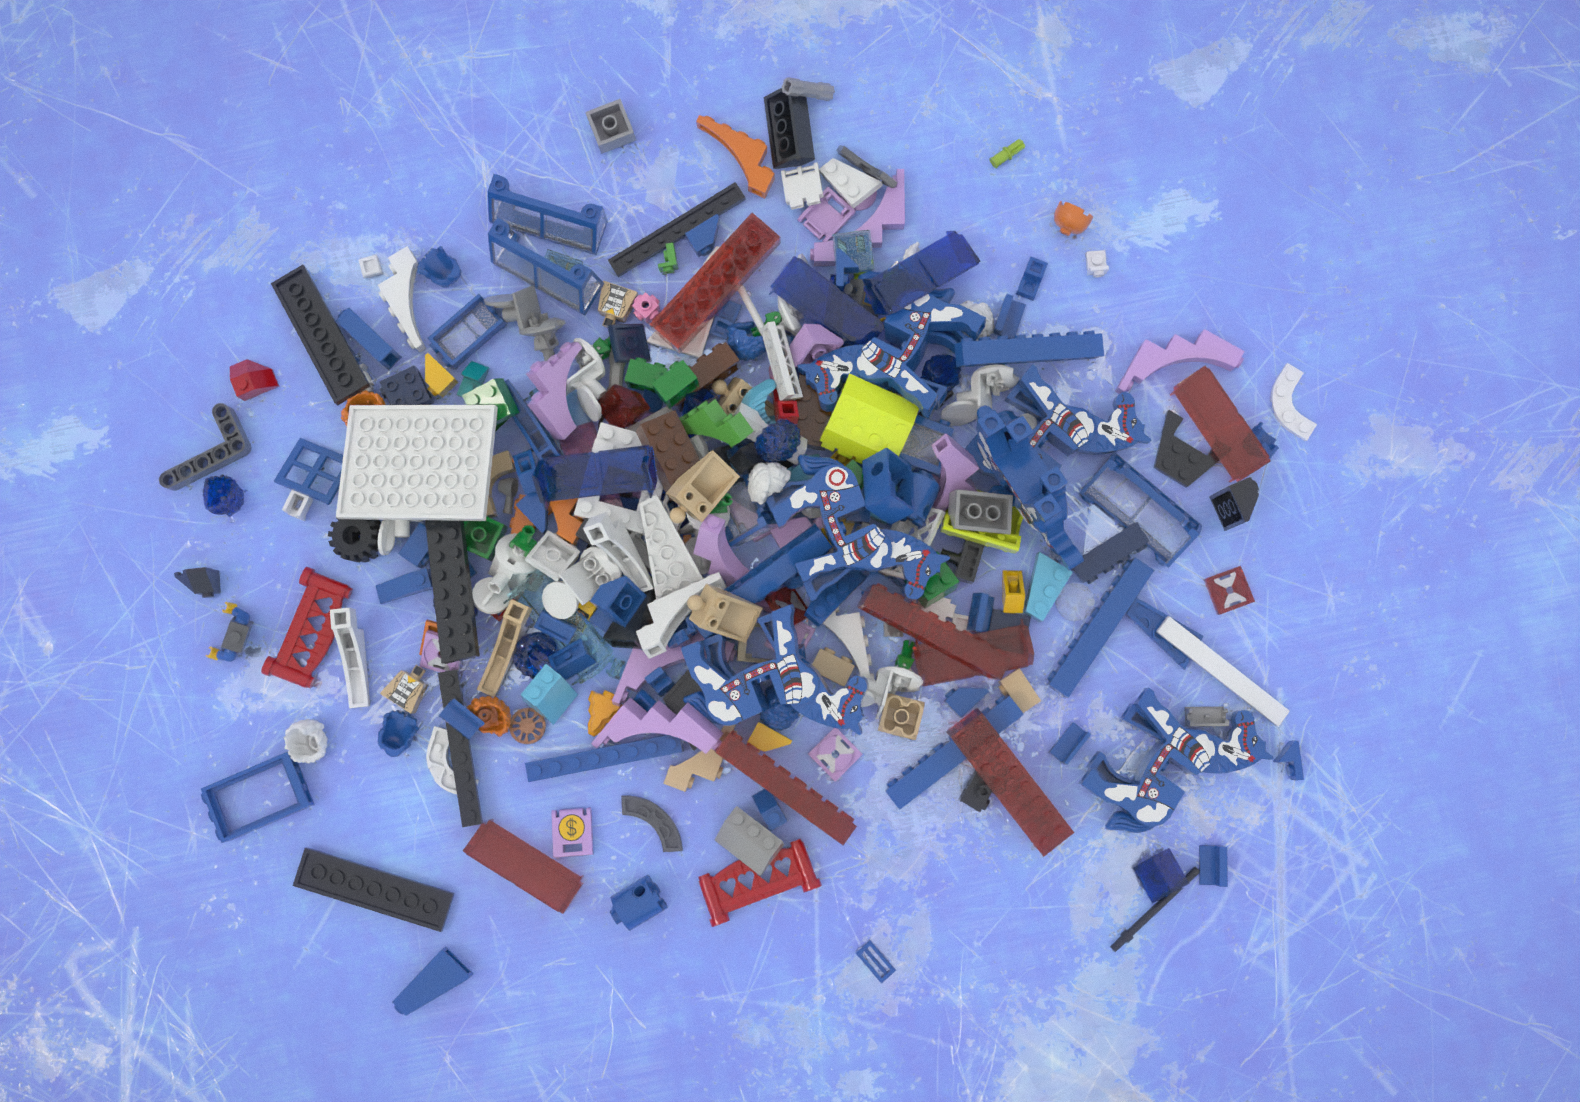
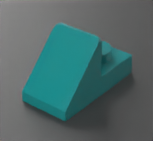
M471 361L461 373L463 380L456 395L462 397L465 393L483 385L490 368Z

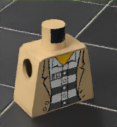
M603 280L605 284L601 289L598 305L599 314L605 316L602 326L608 328L609 325L615 324L616 320L625 323L633 309V301L638 296V292Z
M415 665L411 673L401 670L380 694L410 714H415L428 686L420 680L426 670L418 665Z

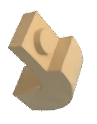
M509 451L498 453L492 457L486 514L489 518L498 516L492 498L494 483L501 476L516 472L515 465L511 461L513 459L512 454Z

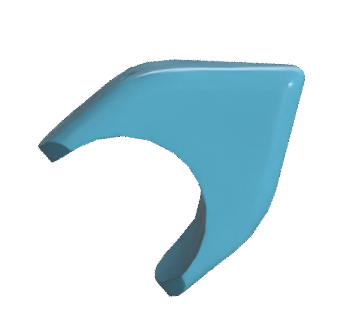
M767 379L750 389L741 402L758 411L762 420L770 427L776 429L775 415L767 416L765 411V401L767 396L776 388V383L773 379Z

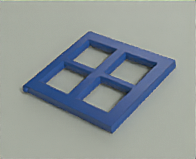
M299 438L274 482L326 503V505H330L339 490L341 471L335 477L321 471L328 458L343 463V455ZM304 448L320 454L313 467L296 461ZM293 465L309 472L302 485L286 478ZM317 475L333 481L327 494L310 488Z

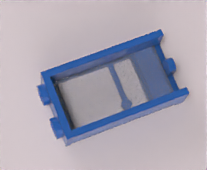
M477 294L428 337L431 342L429 346L436 354L440 352L444 356L441 360L448 367L452 365L455 369H458L465 360L507 325L491 306L485 305L483 297Z

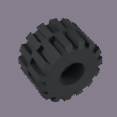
M337 518V522L332 521L330 526L333 527V530L328 531V536L332 537V540L328 542L331 547H335L333 552L336 555H340L342 559L359 563L369 562V558L375 559L378 557L376 552L379 551L378 533L381 524L380 520Z

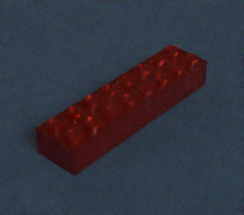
M752 212L650 323L651 330L680 354L781 244V237Z
M872 584L866 588L857 608L990 680L1002 679L1011 661V658L1007 656V652L999 648L997 650L991 648V644L983 639H974L972 633L956 629V625L946 620L943 622L939 620V616L931 611L928 613L921 610L922 606L914 602L910 604L904 601L905 597L895 592L894 594L887 592L888 588L882 584Z
M978 708L974 709L946 731L1043 857L1075 833Z
M733 730L731 733L725 731L720 738V745L713 750L716 754L842 845L846 843L857 827L853 823L855 819L844 811H841V813L837 812L839 808L826 799L823 802L821 794L812 788L808 791L805 788L807 784L796 776L794 779L789 777L791 773L781 765L778 768L775 767L773 759L766 754L760 756L758 754L759 749L749 742L745 745L741 742L744 738Z

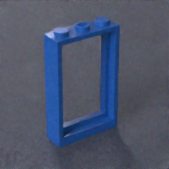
M288 752L201 788L202 801L207 804L209 819L211 822H214L216 827L215 834L218 840H221V843L234 840L315 805L299 763L294 762ZM283 764L298 803L230 832L215 792Z

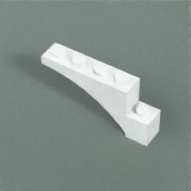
M406 246L388 257L391 262L388 266L394 275L378 284L381 290L378 293L384 302L387 301L390 307L388 310L393 318H398L399 323L397 325L403 334L407 333L409 337L407 342L410 347L422 352L426 347L418 332L413 310V289L418 270V261L409 247Z
M607 512L589 518L583 529L591 545H596L608 554L624 575L643 592L653 589V580L622 520L619 519L612 522Z
M719 572L647 604L654 623L644 626L642 629L637 630L636 633L642 650L649 659L667 651L666 646L675 630L692 611L687 606V600L690 596H700L706 583L721 589L727 588Z
M838 607L826 619L823 625L831 630L847 648L857 666L859 674L875 680L874 674L869 672V666L872 665L870 654H866L865 647H868L869 644L867 635H863L862 628L865 627L864 616H860L859 612L836 616V613L839 612Z
M341 608L330 610L331 629L334 632L341 655L349 708L370 706L364 630L357 628L356 609Z

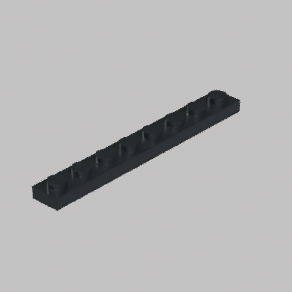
M734 182L608 259V262L616 275L620 277L666 249L667 243H676L684 238L685 233L716 214L720 216L746 200L737 183Z
M459 670L438 673L443 709L452 699H456L464 706ZM446 722L462 827L483 824L470 740Z

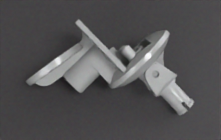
M534 285L512 294L495 295L484 299L485 305L503 308L502 317L505 322L517 321L519 334L535 336L534 349L535 351L540 350L543 353L544 361H548L551 356L555 355L553 349L559 345L555 333L565 324V320L556 317L548 318L547 313L541 314Z

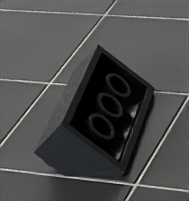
M782 88L765 96L764 104L773 169L802 166L815 160L807 97L786 95V93H783Z
M1251 477L1209 496L1224 531L1250 520L1259 497V487Z

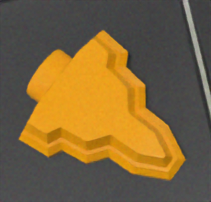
M591 690L588 698L590 702L588 711L591 715L588 722V734L594 737L603 730L606 724L622 707V704L620 707L612 704L614 694L607 690H604L603 694Z

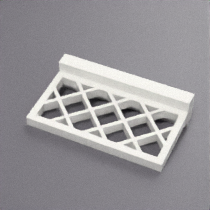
M931 508L925 522L926 526L919 530L909 520H906V522L900 520L895 522L890 530L909 534L911 528H914L915 532L911 536L917 537L919 540H921L920 535L928 531L927 538L921 541L930 546L944 518L945 512ZM937 514L936 519L930 523L928 518ZM900 566L894 570L888 568L878 571L887 577L890 575L904 579L903 569Z

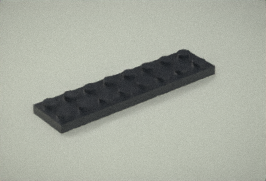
M302 264L272 282L271 285L334 403L338 406L370 387L366 376L307 268Z
M425 520L441 663L448 664L479 657L464 521Z
M308 847L304 849L292 885L439 932L443 931L455 894Z

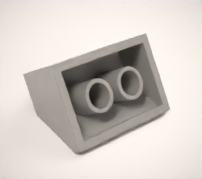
M958 489L950 492L948 512L953 529L1010 535L1013 495Z
M738 806L734 808L724 821L715 838L717 843L760 876L785 845L781 839Z

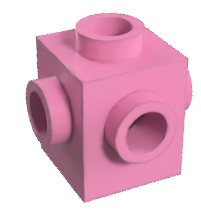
M645 292L634 299V304L632 305L634 309L633 314L640 321L644 320L648 324L659 316L661 310L658 304L660 302L654 295L649 296Z

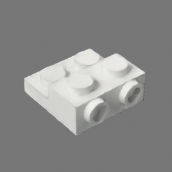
M548 530L526 556L525 561L558 582L560 580L559 574L573 566L579 558L580 551L575 545L567 543L556 533Z

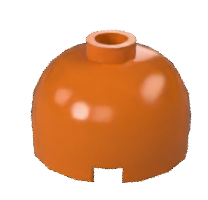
M1060 201L1054 213V221L1061 228L1060 233L1070 236V234L1084 232L1090 225L1093 216L1090 213L1088 216L1084 215L1085 210L1068 202H1065L1063 205L1062 201Z

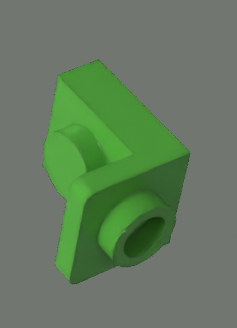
M673 242L667 243V250H663L665 263L658 264L659 271L664 274L673 273L674 270L678 269Z

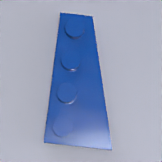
M861 571L849 572L835 585L822 591L816 601L810 602L804 616L819 628L867 576Z
M1136 597L1126 615L1185 670L1191 659L1156 632L1168 615ZM1175 620L1200 641L1202 640L1203 635Z

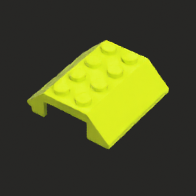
M849 373L842 388V393L819 441L822 442V447L831 451L837 448V453L851 459L855 456V462L862 464L863 460L885 448L890 449L899 456L914 425L919 408L905 398Z
M1012 506L1010 535L953 529L947 509L945 510L940 532L1015 554L1020 548L1021 536H1019L1023 517L1017 508Z

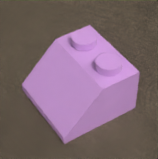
M804 324L789 346L795 367L799 364H810L818 357L839 349L844 341L819 324Z

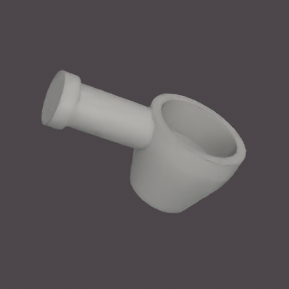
M516 478L502 479L498 483V491L506 495L503 513L512 514L513 498L518 491V480Z

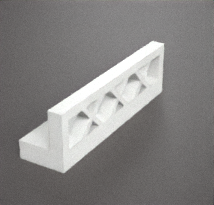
M775 321L768 322L760 330L780 401L801 399L803 395L784 326H776Z

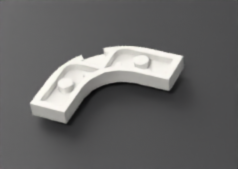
M1287 363L1273 384L1270 402H1272L1274 416L1280 425L1303 441H1307L1317 424L1301 415L1293 406L1292 393L1303 372Z
M434 726L427 748V766L434 781L440 787L457 795L454 772L448 761L449 741L447 729Z

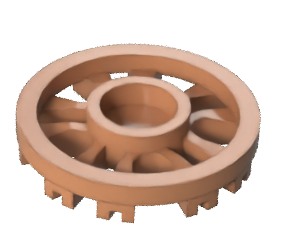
M532 708L520 709L510 719V733L519 743L533 744L539 741L545 733L546 722L544 717ZM529 711H530V712H534V715H533L532 718H529V717H528V712H529ZM522 712H525L526 718L524 719L521 714ZM539 715L540 718L534 722L533 719ZM519 716L521 721L516 722L514 719ZM542 722V728H536V724ZM513 725H519V728H513ZM535 729L540 732L539 736L534 733ZM521 730V734L516 737L514 732ZM523 733L526 734L524 741L521 740ZM532 733L535 739L529 741L528 735Z

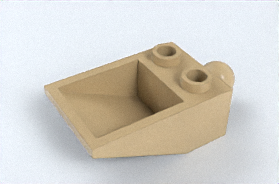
M736 377L732 379L728 386L723 380H716L712 385L713 392L721 395L717 402L726 415L730 413L733 415L746 393L752 389L743 379ZM766 400V414L767 416H773L775 415L774 406L771 402Z
M710 451L681 475L666 492L680 506L671 510V521L674 523L683 522L686 512L693 519L703 522L740 476L714 451Z
M707 583L700 596L692 595L687 600V606L693 610L689 619L699 628L744 643L747 642L763 609L752 602Z

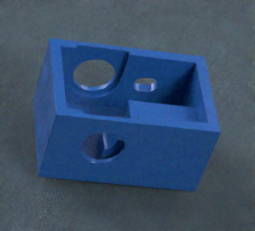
M888 448L863 460L862 474L865 508L889 525L915 513L911 465ZM905 479L907 482L905 489L897 493V483Z

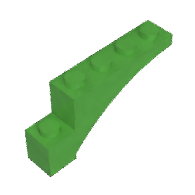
M716 399L709 403L707 400L704 401L697 408L695 407L689 411L687 415L684 414L679 418L687 434L712 437L728 443L731 447L744 440L754 431L741 412L734 416L731 413L726 415Z

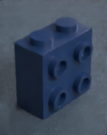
M415 366L380 381L382 386L380 392L384 399H388L390 405H431L434 403L419 369Z

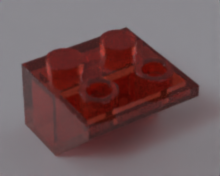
M614 384L598 400L601 406V414L609 425L623 429L637 423L651 409L640 393Z

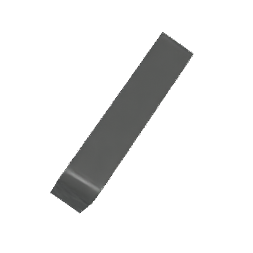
M218 403L212 408V415L225 442L163 472L159 476V484L162 487L173 491L179 490L247 456L251 452V444L233 408L224 403ZM226 409V415L221 417V412ZM234 426V432L229 434L230 427ZM242 442V449L237 451V445ZM225 451V457L220 459L221 452ZM208 460V465L203 468V462ZM190 468L191 473L186 477V470ZM171 477H173L174 481L171 485H169L168 481Z

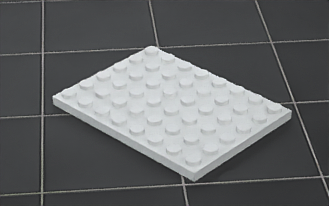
M350 405L336 518L486 521L498 407L496 405Z

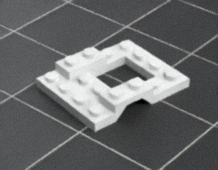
M601 422L587 465L574 516L589 519L607 512L612 522L621 519L628 531L645 535L639 504L637 511L599 501L608 468L612 466L646 476L639 501L655 493L661 499L663 486L636 432Z

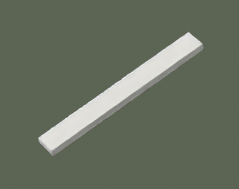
M1167 616L1156 632L1275 726H1279L1290 712L1170 616Z

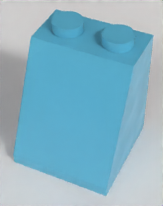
M547 664L544 665L521 693L523 702L553 725L578 696L566 680Z

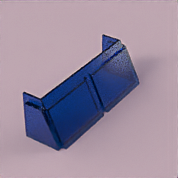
M946 231L947 235L877 276L871 279H862L865 285L863 288L874 313L890 315L975 267L981 262L962 234H958L956 231Z
M793 256L784 265L770 285L772 290L769 295L773 292L812 322L823 326L844 341L843 346L845 347L865 345L872 338H877L884 329L881 320L846 293L841 292L837 286L796 256Z
M644 445L598 451V453L586 452L545 457L543 460L538 461L532 476L540 503H543L545 510H547L550 501L648 490L649 497L652 498L657 485L653 447Z

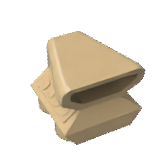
M888 693L885 706L880 714L878 731L916 740L925 702Z

